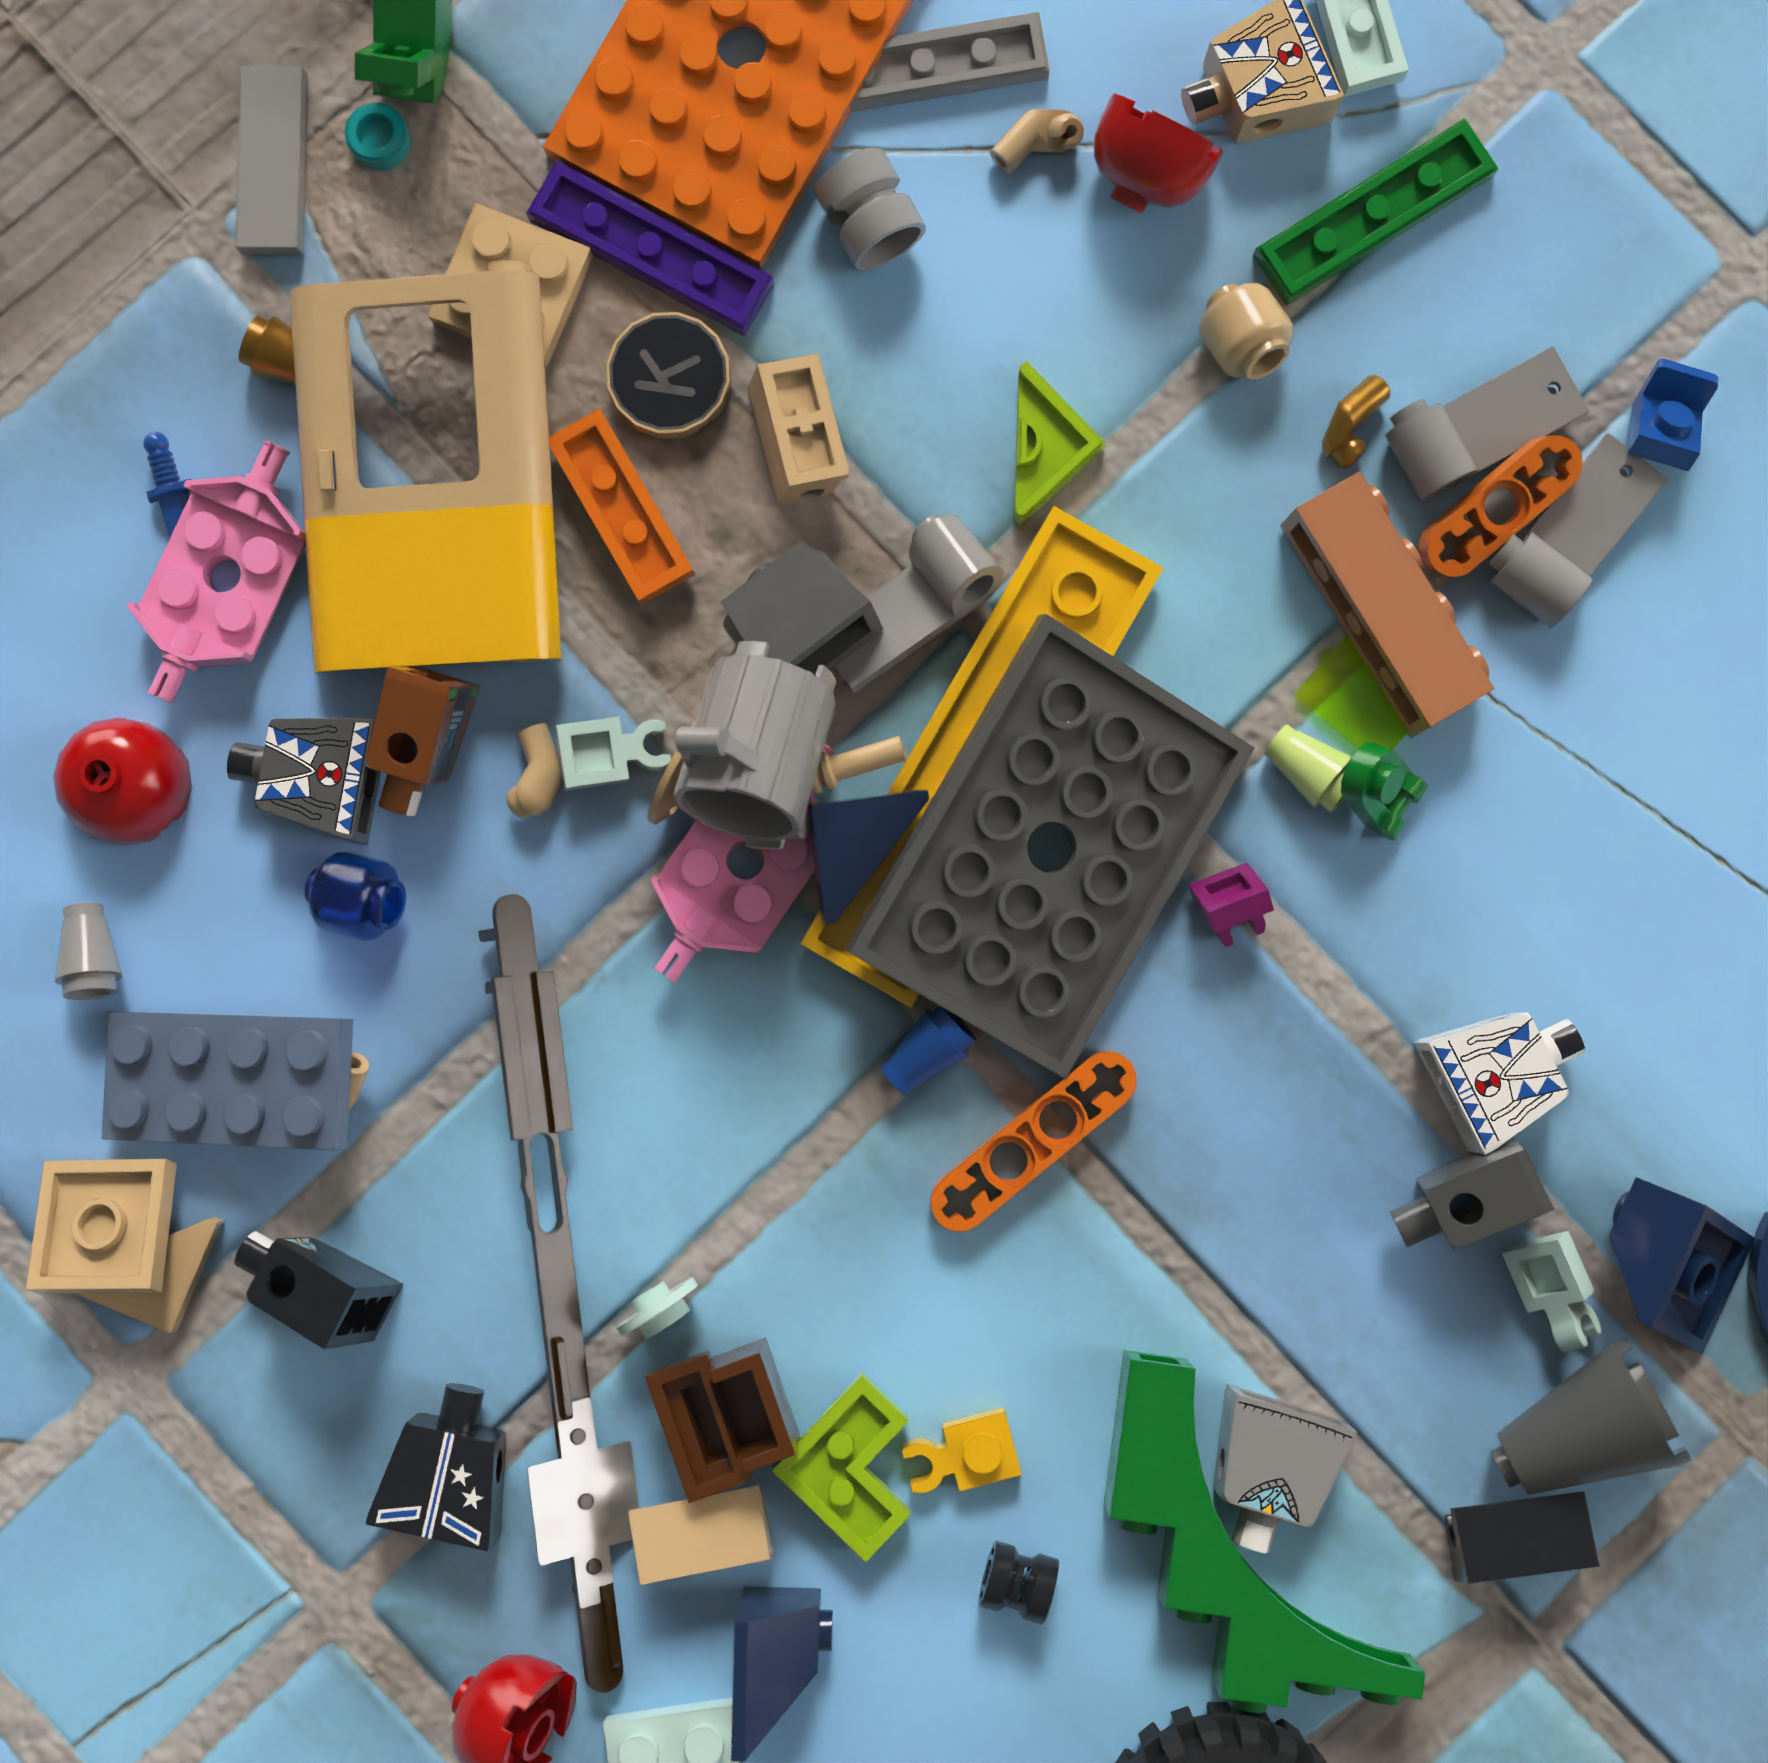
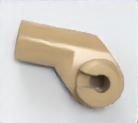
M1029 110L1023 114L990 150V156L998 167L1011 174L1031 152L1061 153L1078 146L1084 135L1083 123L1078 116L1065 110Z

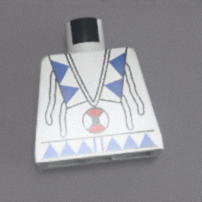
M1528 1012L1504 1014L1425 1037L1414 1042L1467 1151L1482 1155L1496 1150L1563 1101L1569 1095V1092L1557 1066L1585 1053L1582 1037L1570 1020L1564 1019L1539 1032Z

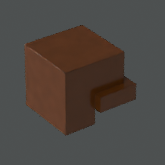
M766 1338L711 1357L710 1351H706L646 1374L645 1379L688 1503L749 1482L752 1479L753 1470L796 1454L800 1433Z

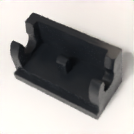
M1584 1491L1450 1508L1451 1514L1445 1515V1527L1454 1581L1469 1584L1600 1567Z

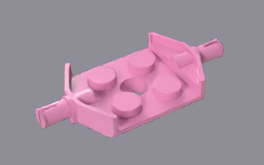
M264 440L263 447L250 474L246 473L244 478L235 476L185 481L183 486L191 494L139 605L131 601L127 605L128 609L159 649L163 650L161 657L164 659L150 689L147 691L148 693L174 703L176 694L188 669L196 672L197 668L201 666L252 663L306 546L305 531L277 497L280 490L274 486L283 464L290 454L289 451L279 445H274L272 442ZM226 561L237 562L241 571L238 584L230 591L216 592L211 582L212 572L216 566Z
M824 744L822 752L825 751L830 757L835 751ZM812 790L808 804L819 803ZM696 820L658 876L654 875L650 880L675 929H677L673 934L676 936L653 968L659 973L665 974L677 955H679L665 976L677 983V979L697 951L702 953L704 948L759 954L815 872L811 831L806 839H785L783 850L761 849L764 855V865L760 873L750 879H740L731 873L728 866V858L734 848L746 843V838L730 835L703 825Z

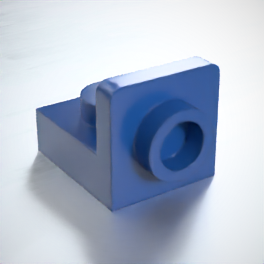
M1667 359L1658 360L1632 403L1628 453L1689 472L1700 455L1703 411L1718 389V376Z

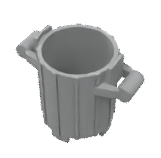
M740 641L735 655L720 658L714 668L712 667L694 727L682 726L676 732V749L684 761L673 797H675L676 803L682 811L698 820L701 824L733 836L746 838L745 846L747 848L783 850L785 839H806L810 832V819L806 814V809L836 705L833 695L836 679L824 665H818L816 675H813L812 672L777 658L767 657L770 646L767 642Z

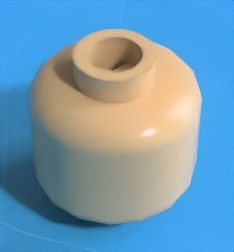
M1247 283L1240 286L1228 284L1217 290L1209 298L1206 304L1207 311L1200 322L1199 334L1202 342L1225 374L1235 378L1247 377L1248 379L1255 380L1269 375L1283 364L1290 352L1289 344L1294 330L1290 318L1267 287L1259 283Z

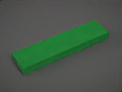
M1464 118L1256 247L1253 257L1284 304L1288 306L1490 180L1499 168Z

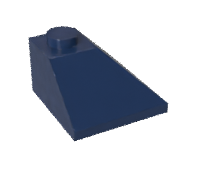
M1636 1177L1630 1191L1623 1194L1615 1206L1613 1213L1614 1225L1609 1238L1638 1319L1645 1325L1689 1349L1703 1354L1755 1238L1707 1205Z
M744 1587L734 1623L731 1762H745L815 1677L818 1672L820 1651H832L833 1610L821 1609V1588Z

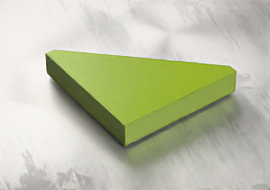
M1027 361L1019 367L1014 521L1020 527L1101 453L1106 445Z

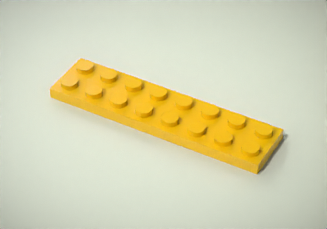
M1053 506L887 793L926 789L929 795L928 802L836 923L827 925L822 923L819 910L800 943L802 946L912 1008L919 995L917 992L858 959L844 949L1038 615L1048 614L1100 649L1114 656L1164 569L1162 566Z

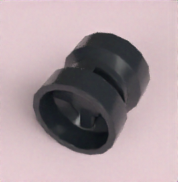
M995 1540L985 1566L978 1605L997 1612L1004 1607L1019 1611L1022 1619L1042 1625L1052 1603L1059 1571V1560L1041 1553L1032 1558L1020 1555L1014 1545Z

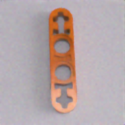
M1112 1051L1095 1052L1086 1057L1070 1071L1066 1079L1061 1078L961 1160L933 1186L930 1203L931 1211L937 1222L944 1228L955 1232L968 1231L978 1226L1127 1103L1134 1094L1137 1085L1136 1071L1131 1062L1122 1054ZM1100 1063L1109 1069L1118 1065L1123 1072L1116 1080L1121 1090L1114 1096L1104 1090L1090 1099L1088 1102L1096 1106L1098 1112L1088 1119L1082 1103L1073 1095L1067 1093L1066 1088L1076 1081L1080 1092H1084L1097 1079L1092 1071L1095 1065ZM1061 1101L1067 1103L1073 1109L1076 1123L1069 1135L1054 1139L1043 1133L1039 1117L1046 1105ZM1012 1142L1018 1144L1026 1154L1027 1163L1025 1169L1014 1179L1000 1178L993 1173L990 1167L991 1153L996 1146L1002 1143ZM976 1162L979 1163L986 1180L1001 1190L1000 1193L990 1200L983 1188L970 1200L974 1210L970 1216L964 1218L959 1212L947 1216L942 1210L948 1203L944 1191L951 1185H954L959 1191L967 1189L976 1181V1178L966 1171Z

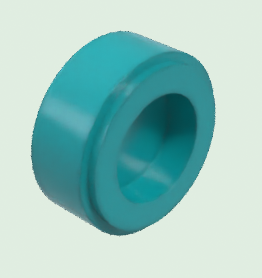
M379 102L364 104L357 108L346 122V144L355 159L367 169L374 171L390 170L401 164L407 157L411 147L410 131L401 114L392 106Z

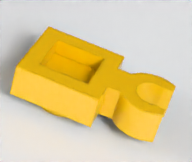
M1004 1407L942 1423L946 1439L944 1443L935 1444L928 1439L917 1438L906 1442L902 1446L904 1459L923 1455L932 1463L931 1470L926 1475L910 1479L912 1492L926 1493L935 1489L941 1483L944 1476L954 1473L959 1492L1022 1475Z

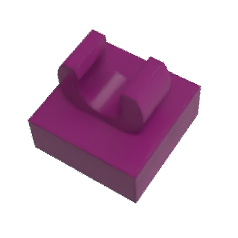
M1248 863L1188 885L1194 906L1224 946L1234 945L1230 929L1243 922L1248 921L1257 935L1265 932L1266 922L1263 915L1274 911L1269 889Z

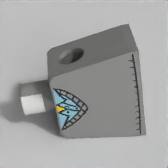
M1227 1383L1222 1408L1214 1489L1223 1501L1241 1507L1231 1540L1247 1549L1268 1554L1270 1553L1279 1519L1311 1528L1351 1450L1357 1431L1343 1419Z

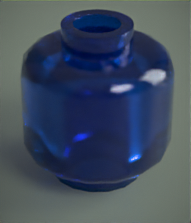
M335 852L308 876L305 885V899L309 903V912L315 925L321 929L360 941L377 939L387 930H391L398 924L405 909L406 889L404 884L400 882L395 868L386 861L352 852Z

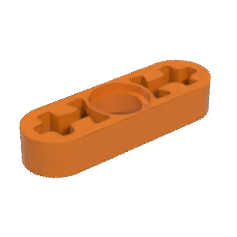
M1556 435L1539 436L1526 442L1424 529L1418 542V552L1424 567L1434 574L1450 577H1459L1471 572L1507 542L1513 534L1515 535L1576 483L1581 474L1583 464L1582 455L1577 445L1566 437ZM1541 452L1558 453L1560 459L1554 464V469L1558 474L1556 477L1540 476L1528 486H1525L1521 481L1513 477V474L1516 472L1518 478H1530L1544 464L1540 457ZM1502 487L1513 496L1514 511L1506 522L1496 525L1487 518L1484 505L1487 496L1493 490ZM1530 491L1535 494V497L1533 499ZM1466 513L1468 515L1470 522L1464 519V515ZM1474 526L1486 535L1484 540L1481 535L1469 534L1456 547L1460 555L1457 561L1439 558V554L1445 548L1443 541L1440 539L1444 534L1446 536L1458 537Z

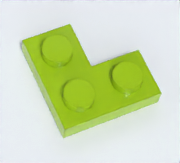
M861 1372L799 1438L796 1454L777 1461L773 1465L772 1472L862 1560L867 1562L911 1515V1509L867 1467L875 1456L908 1423L909 1416L870 1378Z

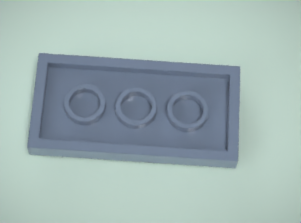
M108 1011L101 1139L316 1150L347 1149L353 1019Z

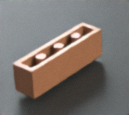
M1359 471L1296 507L1282 522L1280 527L1410 738H1413L1495 688L1488 679L1490 672L1486 660L1475 647L1467 645L1455 625L1456 615L1452 605L1442 593L1433 590L1423 574L1422 560L1416 547L1408 539L1400 537L1389 519V507L1385 497L1376 486L1368 485Z

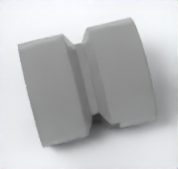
M879 147L866 148L841 159L827 169L813 187L814 195L829 222L836 226H843L839 232V240L855 269L860 271L872 270L898 258L911 249L926 232V225L910 196L905 193L895 192L900 178L885 151Z

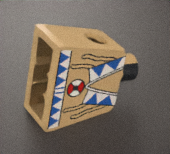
M1274 0L1217 35L1209 43L1203 62L1206 79L1186 86L1181 90L1185 113L1193 125L1222 114L1233 140L1238 143L1264 139L1331 123L1344 98L1343 91L1303 0Z

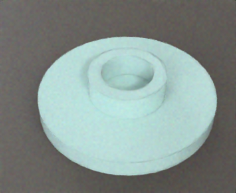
M691 1277L671 1290L665 1281L653 1286L631 1301L637 1312L616 1327L620 1336H623L639 1327L645 1338L648 1339L662 1331L690 1311L683 1297L695 1289L698 1284Z

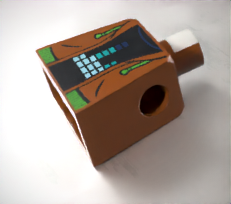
M388 666L366 756L367 767L387 773L378 804L379 807L406 816H416L424 786L448 782L481 685L424 667ZM413 741H415L417 745V755L414 753L413 750Z

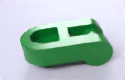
M1374 742L1365 743L1357 749L1350 758L1341 781L1343 799L1362 823L1389 840H1395L1405 825L1401 817L1411 802L1418 803L1428 788V784L1410 771L1398 753Z

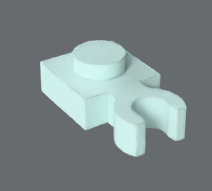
M620 717L556 725L555 734L564 791L628 782L627 764L636 763L639 767L650 771L660 770L668 766L671 760L670 754L653 756L648 754L643 746V740L646 736L665 732V722L661 720L645 721L633 733L622 735Z

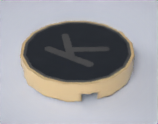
M679 312L652 313L631 323L614 341L606 363L607 388L618 412L637 431L659 439L686 438L699 432V428L707 425L711 419L713 422L723 411L731 390L730 361L719 336L701 320Z

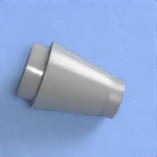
M78 903L64 907V920L62 921L55 983L62 985L63 998L91 1000L116 994V980L122 977V972L107 920L104 917L103 905L98 903Z

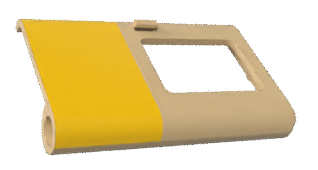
M498 260L488 263V271L311 284L292 288L289 293L314 673L388 668V666L414 667L483 662L539 663L562 660L539 275L528 272L525 262ZM466 303L469 306L479 452V473L477 477L467 482L364 488L358 476L349 319L355 311L365 309ZM332 454H334L335 458L336 490L334 489Z

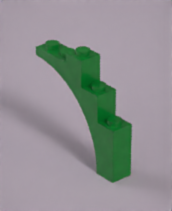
M1124 1350L1104 1506L1109 1518L1117 1519L1118 1527L1126 1531L1140 1534L1157 1533L1158 1525L1165 1526L1157 1592L1164 1607L1173 1609L1172 1615L1181 1620L1194 1623H1210L1212 1615L1219 1616L1211 1679L1220 1698L1227 1699V1704L1235 1709L1252 1713L1265 1712L1267 1705L1287 1708L1290 1681H1295V1686L1298 1689L1316 1695H1334L1337 1687L1361 1691L1360 1695L1363 1698L1385 1705L1400 1704L1401 1697L1422 1700L1425 1672L1410 1654L1367 1644L1345 1636L1315 1621L1280 1596L1260 1578L1242 1557L1230 1540L1218 1516L1202 1471L1196 1441L1194 1416L1196 1368L1185 1358Z

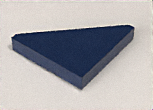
M918 789L807 805L822 923L827 925L837 922L928 802V790Z

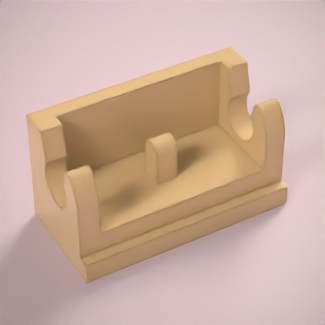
M819 353L758 364L748 391L778 507L796 503L801 498V494L811 490L819 489L821 496L830 494L837 488L842 479L849 477L850 472Z
M759 1484L719 1492L691 1503L684 1499L628 1511L640 1585L770 1560L774 1555L763 1490L759 1489Z

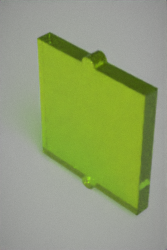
M1346 634L1333 650L1326 649L1321 653V660L1323 662L1294 696L1356 749L1365 743L1374 742L1393 750L1408 731L1349 635Z

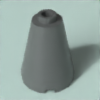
M1625 1337L1611 1343L1497 1433L1502 1446L1491 1452L1510 1488L1521 1483L1527 1494L1531 1495L1677 1467L1692 1461L1684 1446L1672 1451L1667 1441L1678 1437L1679 1434L1641 1364L1636 1363L1626 1367L1620 1355L1632 1350Z

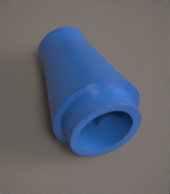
M940 1006L934 1011L926 1009L891 1058L881 1066V1070L888 1081L900 1093L906 1096L916 1086L968 1058L969 1053L967 1049L977 1039L961 1018Z

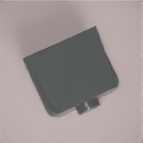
M802 540L775 561L759 566L752 572L746 583L721 601L727 612L723 621V627L737 647L740 641L767 642L770 645L767 657L777 658L812 672L813 675H816L818 665H824L830 671L883 630L871 601L850 583L823 551L812 550Z

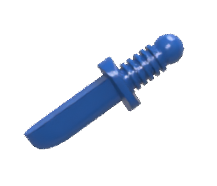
M151 432L143 440V446L149 454L147 460L150 461V470L153 473L152 476L157 487L156 489L146 491L150 504L159 501L168 534L171 537L187 503L184 494L190 491L183 486L186 480L179 481L180 477L177 475L178 470L172 457L173 454L168 450V439L160 432Z

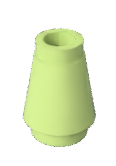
M1286 724L1268 745L1264 755L1273 761V764L1314 808L1321 805L1332 813L1344 800L1341 794V781L1344 770L1352 756L1299 730L1296 731Z

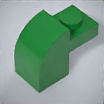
M373 0V43L355 52V80L373 82V95L434 104L438 100L445 82L451 46L452 0Z

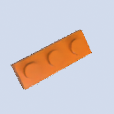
M600 408L549 437L550 449L641 606L695 575L693 568Z

